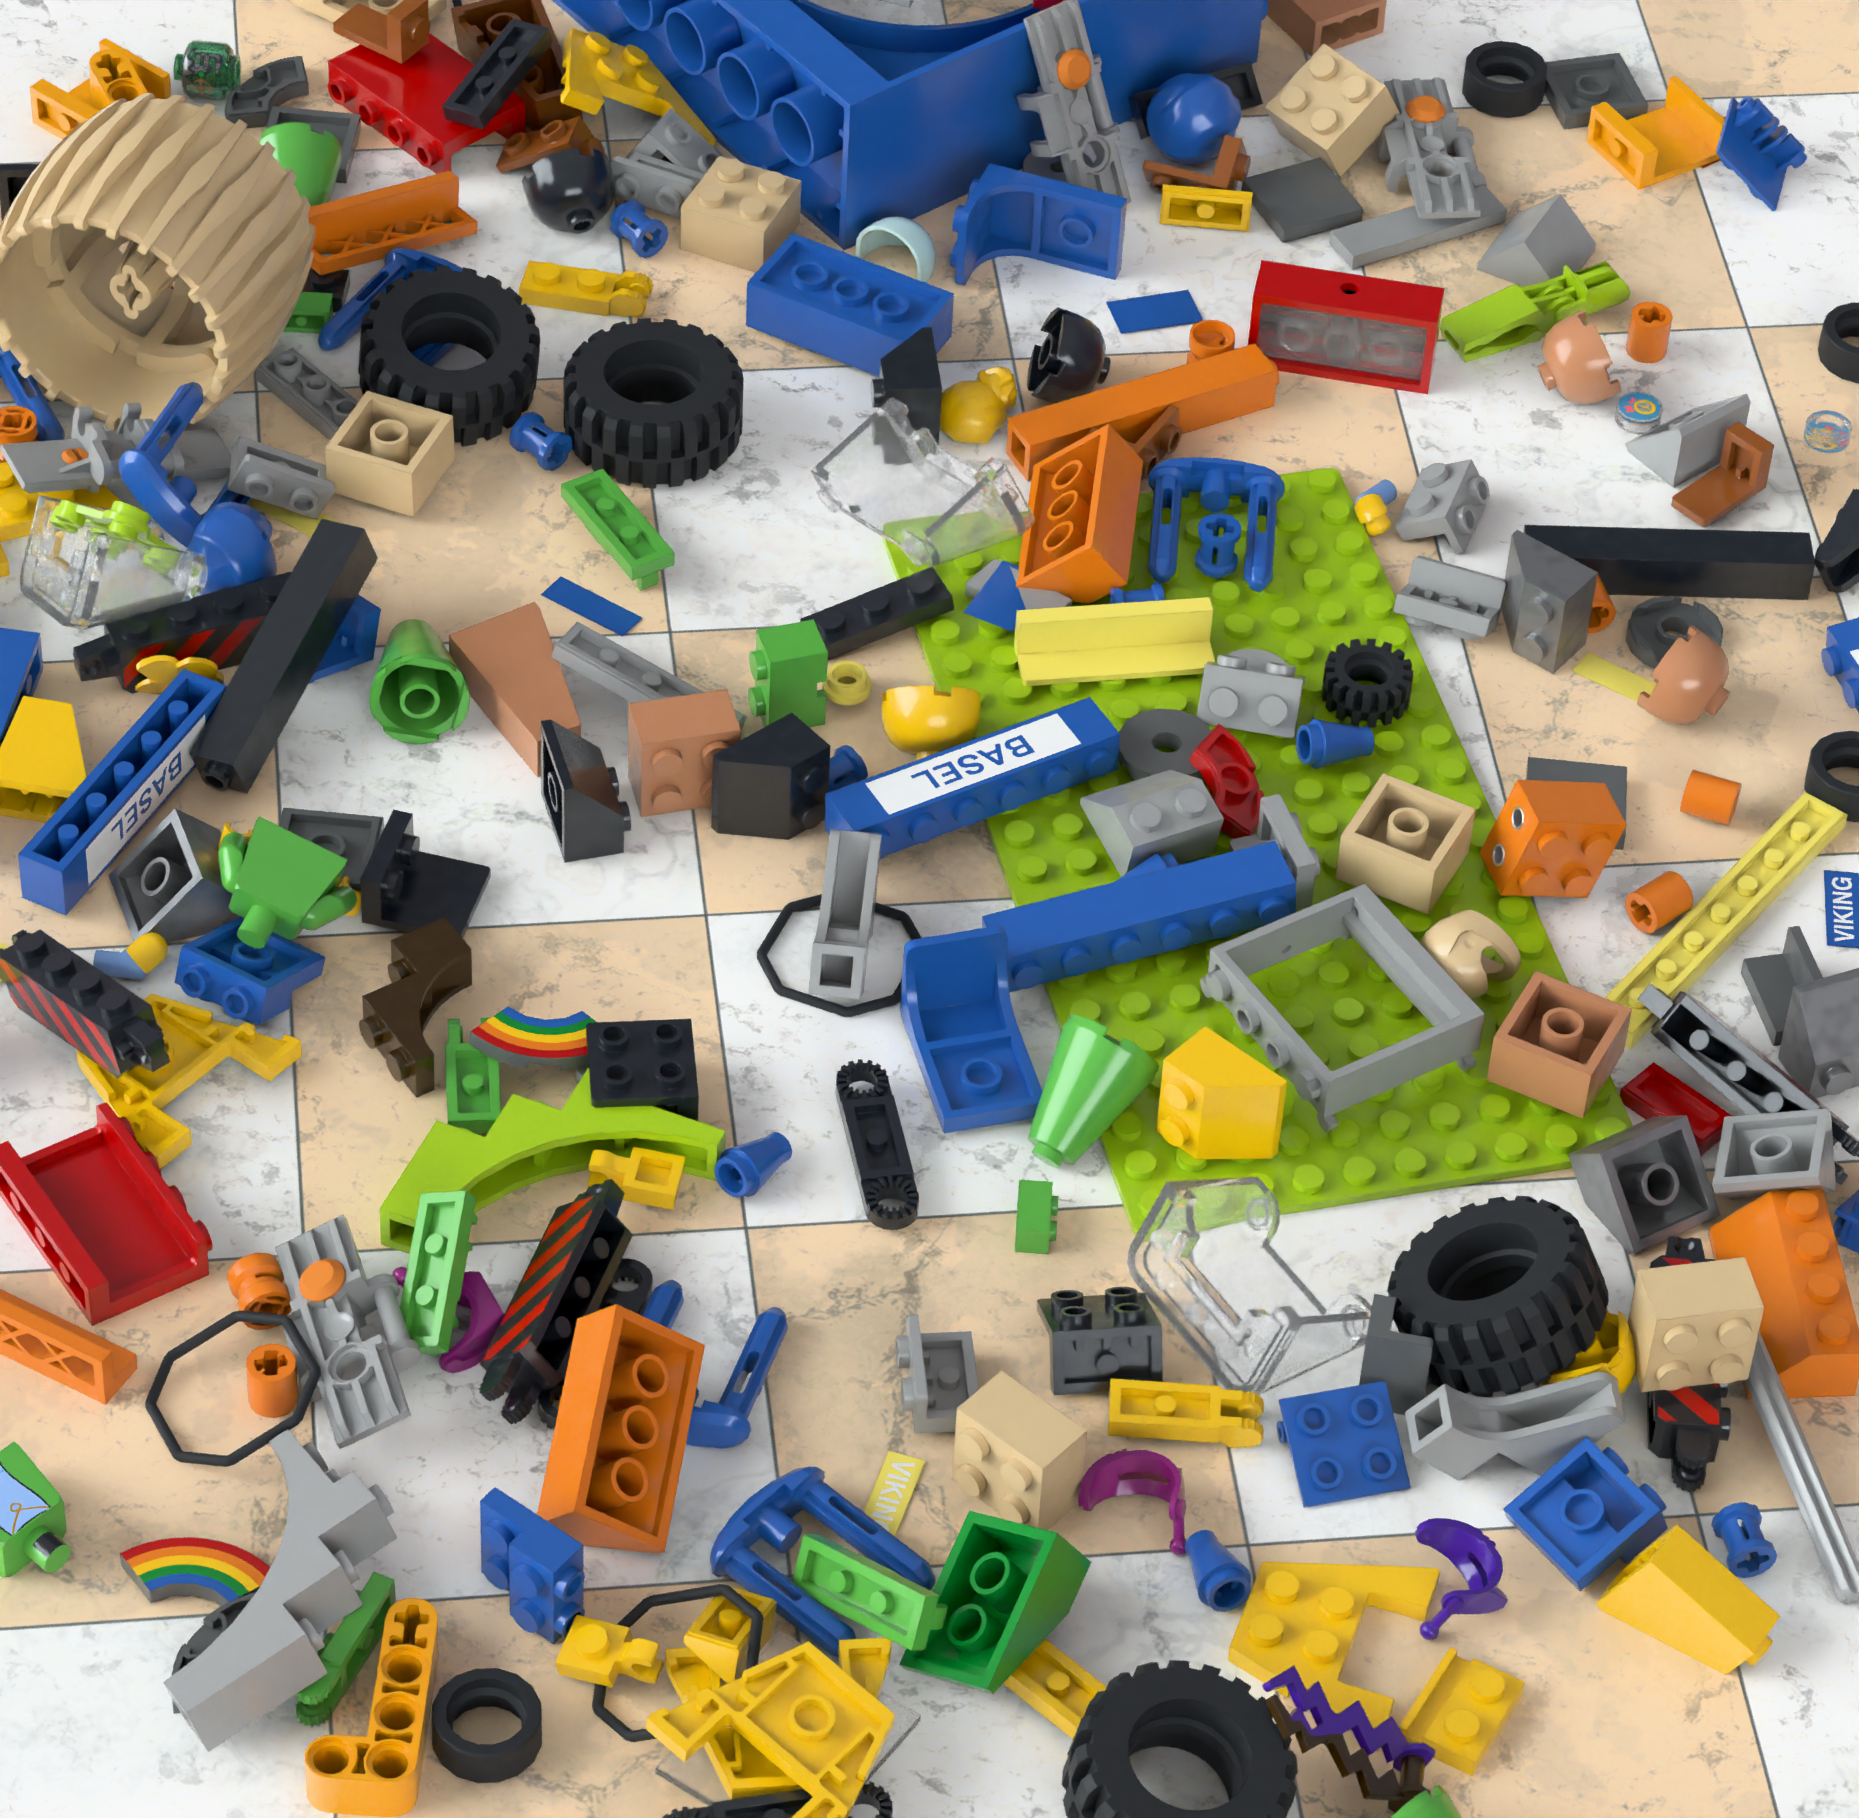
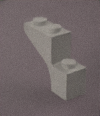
M839 829L830 830L819 920L812 948L808 994L860 1000L864 993L868 944L873 935L882 834Z
M1594 1372L1517 1394L1492 1398L1469 1395L1443 1384L1405 1412L1412 1455L1458 1481L1498 1453L1542 1476L1586 1437L1595 1443L1626 1421L1617 1378L1606 1372Z

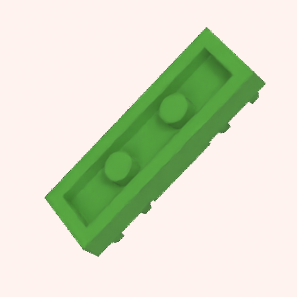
M600 469L561 484V497L632 581L638 579V589L641 591L657 585L659 581L658 571L674 565L675 552L605 470Z
M466 1190L421 1193L400 1309L410 1339L418 1343L421 1354L437 1356L448 1353L449 1349L452 1348L450 1345L452 1329L459 1325V1320L455 1316L457 1302L460 1300L468 1252L472 1251L473 1245L468 1241L471 1225H477L478 1221L474 1213L477 1197Z
M819 1534L803 1535L792 1582L820 1604L911 1651L925 1650L930 1629L939 1630L943 1628L948 1606L937 1604L938 1594Z

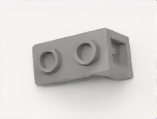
M670 108L625 158L629 159L635 151L657 159H661L665 155L675 165L706 174L718 156H724Z

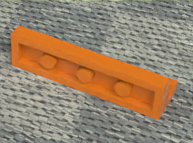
M451 171L310 207L308 213L309 224L315 226L316 232L311 250L314 253L311 268L319 275H324L384 259L385 255L395 248L418 250L477 234L478 221L458 207L459 178ZM452 221L453 223L444 224L443 222ZM326 253H327V254H334V255H330V256H327V257H323V256H322V254H326Z
M0 1289L1 1355L104 1405L111 1400L138 1369L137 1355Z

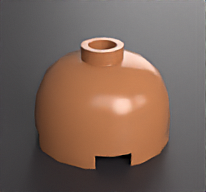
M1585 310L1574 313L1553 325L1545 335L1541 347L1544 363L1537 366L1546 389L1550 391L1556 388L1565 400L1574 404H1593L1622 392L1618 379L1609 381L1610 377L1606 369L1610 368V365L1613 363L1594 323L1592 322L1584 326L1587 324Z
M1693 625L1689 627L1687 632L1688 642L1679 637L1651 674V677L1657 683L1651 695L1643 691L1638 697V706L1667 723L1679 725L1693 723L1705 712L1715 716L1730 695V692L1724 688L1729 675V663L1723 649L1711 637Z

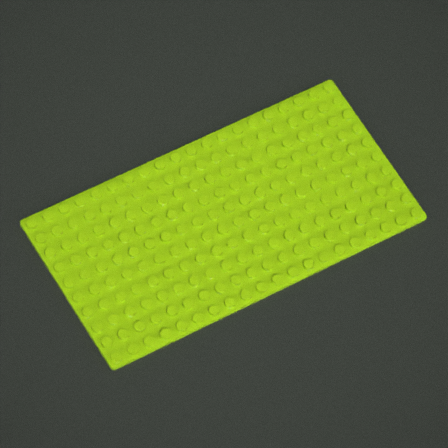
M1334 468L1279 475L1284 482L1285 492L1283 497L1277 501L1273 578L1271 583L1261 592L1252 591L1244 580L1248 503H1241V496L1230 495L1229 506L1225 510L1212 512L1206 510L1201 505V492L1189 491V498H1182L1176 572L1168 582L1161 584L1165 600L1210 597L1213 608L1210 643L1215 662H1217L1218 654L1227 655L1241 649H1260L1279 656L1288 665L1296 666L1295 675L1305 676L1294 738L1232 728L1225 729L1242 744L1256 766L1254 773L1260 791L1264 793V797L1276 794L1281 795L1289 812L1297 814L1301 824L1302 837L1307 846L1314 847L1318 854L1321 871L1320 875L1315 877L1312 905L1356 887L1335 878L1341 834L1384 773L1473 807L1476 810L1469 853L1429 914L1377 894L1375 895L1419 943L1425 932L1440 920L1465 910L1479 912L1494 921L1513 940L1521 956V965L1514 976L1508 980L1497 981L1487 978V992L1472 1000L1485 1014L1479 1050L1471 1053L1476 1060L1475 1067L1463 1071L1455 1060L1332 1114L1338 1120V1126L1328 1132H1325L1318 1123V1111L1308 1100L1304 1101L1301 1099L1290 1079L1280 1068H1275L1269 1062L1265 1051L1250 1034H1245L1240 1029L1236 1018L1221 1001H1216L1213 997H1206L1201 989L1200 980L1208 973L1210 949L1258 928L1186 946L1178 950L1136 959L1129 963H1121L1082 975L1044 983L1043 985L1060 1032L1070 1015H1079L1109 1028L1106 1034L1120 1042L1124 1037L1147 1052L1159 1065L1155 1079L1099 1137L1132 1231L1139 1237L1570 1169L1573 1167L1568 1154L1633 1126L1611 1075L1606 1080L1583 1119L1487 1080L1493 1038L1535 971L1568 984L1569 982L1531 897L1500 895L1479 854L1496 819L1407 621H1405L1403 614L1393 612L1396 601L1394 592L1367 532L1355 514L1354 503L1341 474ZM1154 491L1139 493L1128 584L1121 589L1122 592L1150 589L1152 583H1156L1148 572ZM1027 508L904 524L884 529L883 543L897 580L933 566L952 595L954 610L914 626L937 691L951 693L952 686L972 689L980 693L979 725L973 739L1091 697L1118 732L1124 723L1133 716L1153 709H1176L1197 717L1203 674L1025 686L1022 683L1014 649L1015 628L1011 632L963 613L973 600L965 596L966 582L993 559L1004 560L1019 566ZM1162 508L1161 523L1170 524L1171 509ZM1214 513L1230 515L1237 519L1241 525V537L1235 543L1234 552L1238 556L1237 568L1234 573L1222 578L1206 576L1195 566V554L1201 548L1202 542L1198 535V524L1203 517ZM1258 516L1257 531L1264 533L1266 517ZM1222 527L1219 528L1218 537L1223 536L1224 529ZM1214 554L1212 558L1214 564L1217 563V554ZM1106 595L1090 604L1072 602V606L1110 604V596ZM1367 638L1376 639L1375 646L1382 647L1384 641L1392 644V653L1398 649L1402 650L1405 653L1404 660L1410 659L1412 670H1414L1409 706L1407 710H1404V714L1399 720L1395 717L1392 718V724L1384 726L1381 720H1377L1376 728H1370L1374 736V749L1371 756L1357 757L1319 769L1313 768L1311 764L1301 763L1296 749L1297 732L1301 725L1309 724L1313 719L1350 725L1351 717L1348 716L1343 722L1337 719L1336 710L1329 712L1325 707L1326 701H1322L1325 661H1327L1331 650L1336 652L1337 646L1341 643L1350 648V641L1354 639H1359L1361 645H1367ZM1356 681L1364 685H1379L1372 681ZM1360 720L1359 727H1367V721ZM1208 725L1211 731L1216 727ZM1170 747L1156 748L1158 751L1164 753H1171L1176 751L1175 749ZM1118 762V770L1102 777L1091 779L1057 794L1048 795L1021 805L1014 810H1008L984 819L1015 907L1105 885L1121 878L1082 809L1080 800L1082 797L1135 781L1129 776V770L1123 764L1121 767ZM1202 779V781H1203L1205 787L1207 788V790H1208V792H1209V794H1210V789H1209V787H1208V785H1207L1205 779ZM1220 830L1214 853L1179 865L1229 853L1230 841L1233 838ZM1305 908L1297 909L1296 912L1301 911ZM1338 937L1247 976L1331 1072L1434 1027L1353 937L1347 940ZM1487 948L1482 951V954L1491 960L1504 964L1501 956L1494 949ZM1204 1026L1287 1080L1278 1154L1272 1159H1195L1179 1147L1169 1144L1163 1136L1156 1132L1163 1060Z

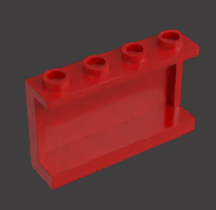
M430 33L429 43L402 64L363 45H358L328 61V91L331 98L353 114H361L363 123L374 128L389 139L393 145L403 149L418 160L422 166L429 168L436 174L451 171V156L454 153L493 132H497L506 140L520 132L526 134V101L514 92H512L484 129L446 120L442 108L443 104L475 65Z
M107 1102L96 1106L97 1124L95 1127L22 1158L19 1157L9 1141L0 1144V1196L91 1326L208 1276V1251L213 1248L210 1234L201 1220L193 1221L187 1212L184 1198L175 1185L168 1186L161 1177V1170L154 1155L149 1150L145 1152L141 1150L136 1143L135 1133L130 1122L124 1116L118 1118Z

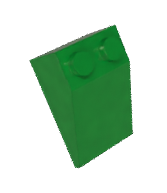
M969 1511L932 1591L939 1595L937 1604L948 1606L943 1628L939 1630L930 1629L925 1650L911 1651L906 1648L899 1665L905 1670L994 1694L1069 1614L1091 1565V1561L1056 1532Z

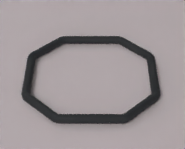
M822 894L793 901L784 906L757 950V960L773 990L780 996L843 1017H852L893 1006L901 1001L902 979L892 995L849 1007L783 986L767 954L792 913L821 905ZM879 903L875 904V913L901 921L911 940L922 938L910 916L904 911Z
M235 1311L170 1350L164 1356L146 1398V1410L171 1455L177 1461L222 1467L232 1466L267 1445L271 1439L285 1430H291L303 1420L321 1375L320 1366L290 1317L283 1314ZM237 1322L282 1325L310 1371L293 1415L228 1456L182 1451L156 1405L173 1362Z
M718 1584L651 1595L643 1599L617 1624L631 1627L651 1607L723 1595L752 1619L746 1670L758 1665L763 1627L762 1613L729 1585ZM595 1684L592 1702L594 1714L626 1741L639 1742L657 1739L646 1729L632 1731L604 1707L606 1686Z

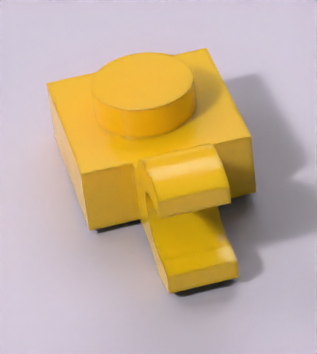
M634 1146L630 1158L618 1156L605 1150H593L588 1168L591 1172L587 1189L589 1186L603 1184L605 1180L612 1179L625 1193L623 1200L674 1210L684 1173L686 1157Z
M576 1614L555 1664L559 1675L612 1688L618 1673L646 1683H656L663 1669L664 1661L656 1658L660 1649L659 1644L647 1639H633L630 1627Z

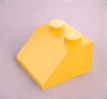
M1204 1026L1163 1060L1156 1132L1163 1136L1169 1144L1179 1147L1195 1159H1272L1278 1154L1287 1080Z

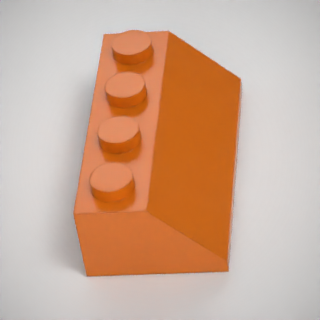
M1110 424L1034 464L1016 587L1057 591L1072 599V602L1090 604L1106 595L1110 596L1111 588L1119 587L1122 589L1128 584L1143 460Z
M1823 1189L1770 1190L1710 1227L1708 1236L1715 1261L1746 1258L1764 1305L1759 1331L1788 1398L1855 1396L1859 1380V1328ZM1743 1380L1747 1400H1753L1745 1380Z
M618 1304L577 1319L537 1515L584 1546L653 1554L665 1552L704 1354V1344Z

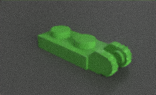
M481 1018L480 1025L490 1018ZM448 1019V1043H445L448 1124L468 1129L478 1135L487 1134L501 1113L499 1061L478 1051L469 1042L463 1043V1028L460 1025V1019Z
M373 1572L362 1591L355 1590L363 1605L343 1618L335 1634L329 1632L322 1640L325 1647L319 1650L317 1654L328 1673L295 1695V1697H298L296 1714L297 1718H300V1723L303 1722L305 1726L311 1725V1727L314 1725L319 1726L321 1723L325 1724V1720L329 1719V1714H333L339 1702L350 1688L383 1636L388 1609L396 1602L394 1579Z

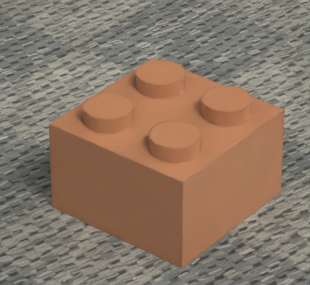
M727 689L629 703L628 778L641 817L712 807L713 755L741 740V729Z
M1535 971L1493 1038L1487 1080L1583 1119L1624 1053L1632 1009Z

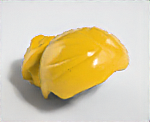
M996 366L987 370L983 369L977 373L978 377L975 381H960L946 388L942 392L940 431L946 433L954 441L988 443L994 432L1007 421V409L1014 407L1016 404L1017 390L1015 378L1008 368Z

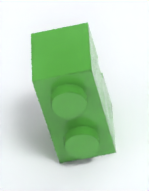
M814 619L756 630V651L749 653L750 669L755 680V687L748 689V700L752 715L754 717L760 716L765 727L790 713L797 716L808 727L825 725L826 694L823 689L817 690V683L827 681L828 651Z

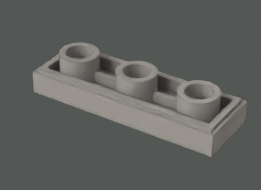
M293 348L278 353L275 357L260 364L255 370L258 382L329 440L333 438L358 403L355 398Z

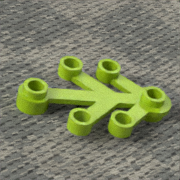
M61 500L60 505L55 507L49 521L53 526L76 534L78 529L83 528V526L91 527L88 534L91 542L88 548L111 559H116L118 552H124L129 542L144 552L140 560L141 564L165 574L168 573L169 568L175 567L181 553L177 548L150 533L151 529L148 527L151 516L148 513L120 501H114L111 510L103 512L67 500Z

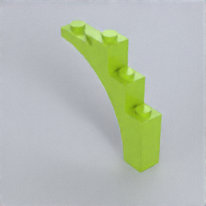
M588 1067L562 1110L548 1106L540 1101H533L512 1094L485 1137L475 1134L468 1129L458 1128L436 1120L379 1208L381 1245L410 1254L421 1193L466 1190L477 1197L474 1209L476 1214L484 1207L517 1189L554 1176L588 1170L593 1150H605L618 1156L630 1158L634 1146L685 1156L684 1173L717 1181L715 1165L725 1150L726 1131L705 1122H698L671 1113L654 1105L595 1108L591 1105Z

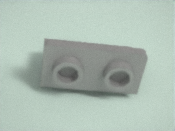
M636 151L629 159L615 156L610 165L615 186L614 197L626 201L635 200L642 206L681 218L682 204L705 175Z
M241 436L238 437L232 447L228 490L314 519L319 518L334 494L335 484L327 480L326 465Z
M1472 459L1449 464L1435 463L1421 470L1395 526L1402 541L1445 534L1455 554L1466 551L1490 497L1488 483L1484 477L1480 476Z
M1417 556L1413 560L1408 584L1397 593L1393 612L1406 615L1405 621L1416 626L1432 627L1435 623L1452 628L1451 633L1459 638L1479 640L1480 636L1486 638L1498 625L1507 581L1467 568Z
M1218 654L1217 662L1208 661L1205 664L1197 718L1207 725L1217 726L1219 723L1225 728L1287 738L1295 737L1302 689L1305 683V676L1295 675L1296 666L1267 662L1266 670L1246 667L1247 658Z
M1276 794L1263 797L1260 800L1257 834L1232 839L1229 850L1233 852L1276 841L1296 881V910L1312 906L1315 877H1318L1321 871L1318 854L1314 847L1307 846L1302 837L1301 824L1297 814L1289 812L1281 795Z
M918 1314L907 1315L906 1335L896 1336L898 1369L907 1368L908 1378H901L902 1410L912 1411L915 1434L955 1432L957 1408L979 1390L972 1332L920 1333Z

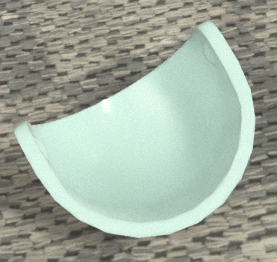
M887 217L874 222L860 232L855 249L857 257L863 259L871 251L879 247L905 246L910 249L916 260L917 280L927 283L932 277L936 261L935 247L928 232L917 222L904 217Z

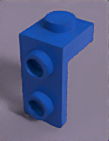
M359 594L357 595L309 684L315 680L340 671L349 670L351 667L374 659L381 608Z

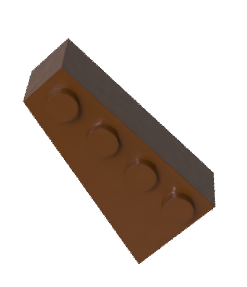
M482 0L451 8L458 50L474 65L511 19L549 28L553 42L513 92L526 101V125L532 132L543 129L547 124L555 120L566 121L578 116L583 120L582 110L562 104L560 100V95L565 88V84L561 83V79L566 72V68L562 66L563 52L541 0Z

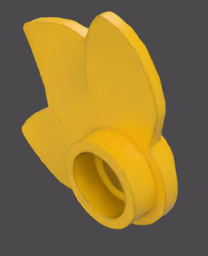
M155 655L142 659L136 664V670L145 675L147 679L138 683L135 686V691L161 694L183 669L224 684V675L218 671V667L214 662L205 658L187 657L179 661L168 655Z

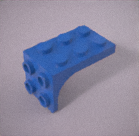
M989 163L981 178L973 179L966 204L958 205L953 217L952 231L958 232L957 241L954 244L950 257V267L956 268L955 283L965 286L973 271L980 264L1002 256L1032 258L1116 280L1121 271L1127 198Z
M1001 926L914 939L907 942L904 946L900 1015L943 1134L1033 1119L1042 1094V1088L1019 1031L1011 1004L1007 979L1008 937L1005 929Z

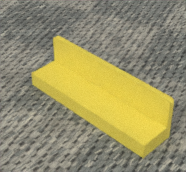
M1210 597L1017 610L1014 649L1022 683L1025 686L1203 674L1205 664L1208 661L1215 662L1210 643L1213 616Z

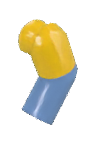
M1389 480L1380 481L1359 495L1354 502L1355 514L1360 524H1365L1366 531L1371 536L1379 535L1387 531L1391 526V521L1386 515L1388 511L1386 505L1396 499L1397 490Z
M145 933L122 952L96 950L93 966L109 977L142 979L166 958L168 953L167 941L158 933Z

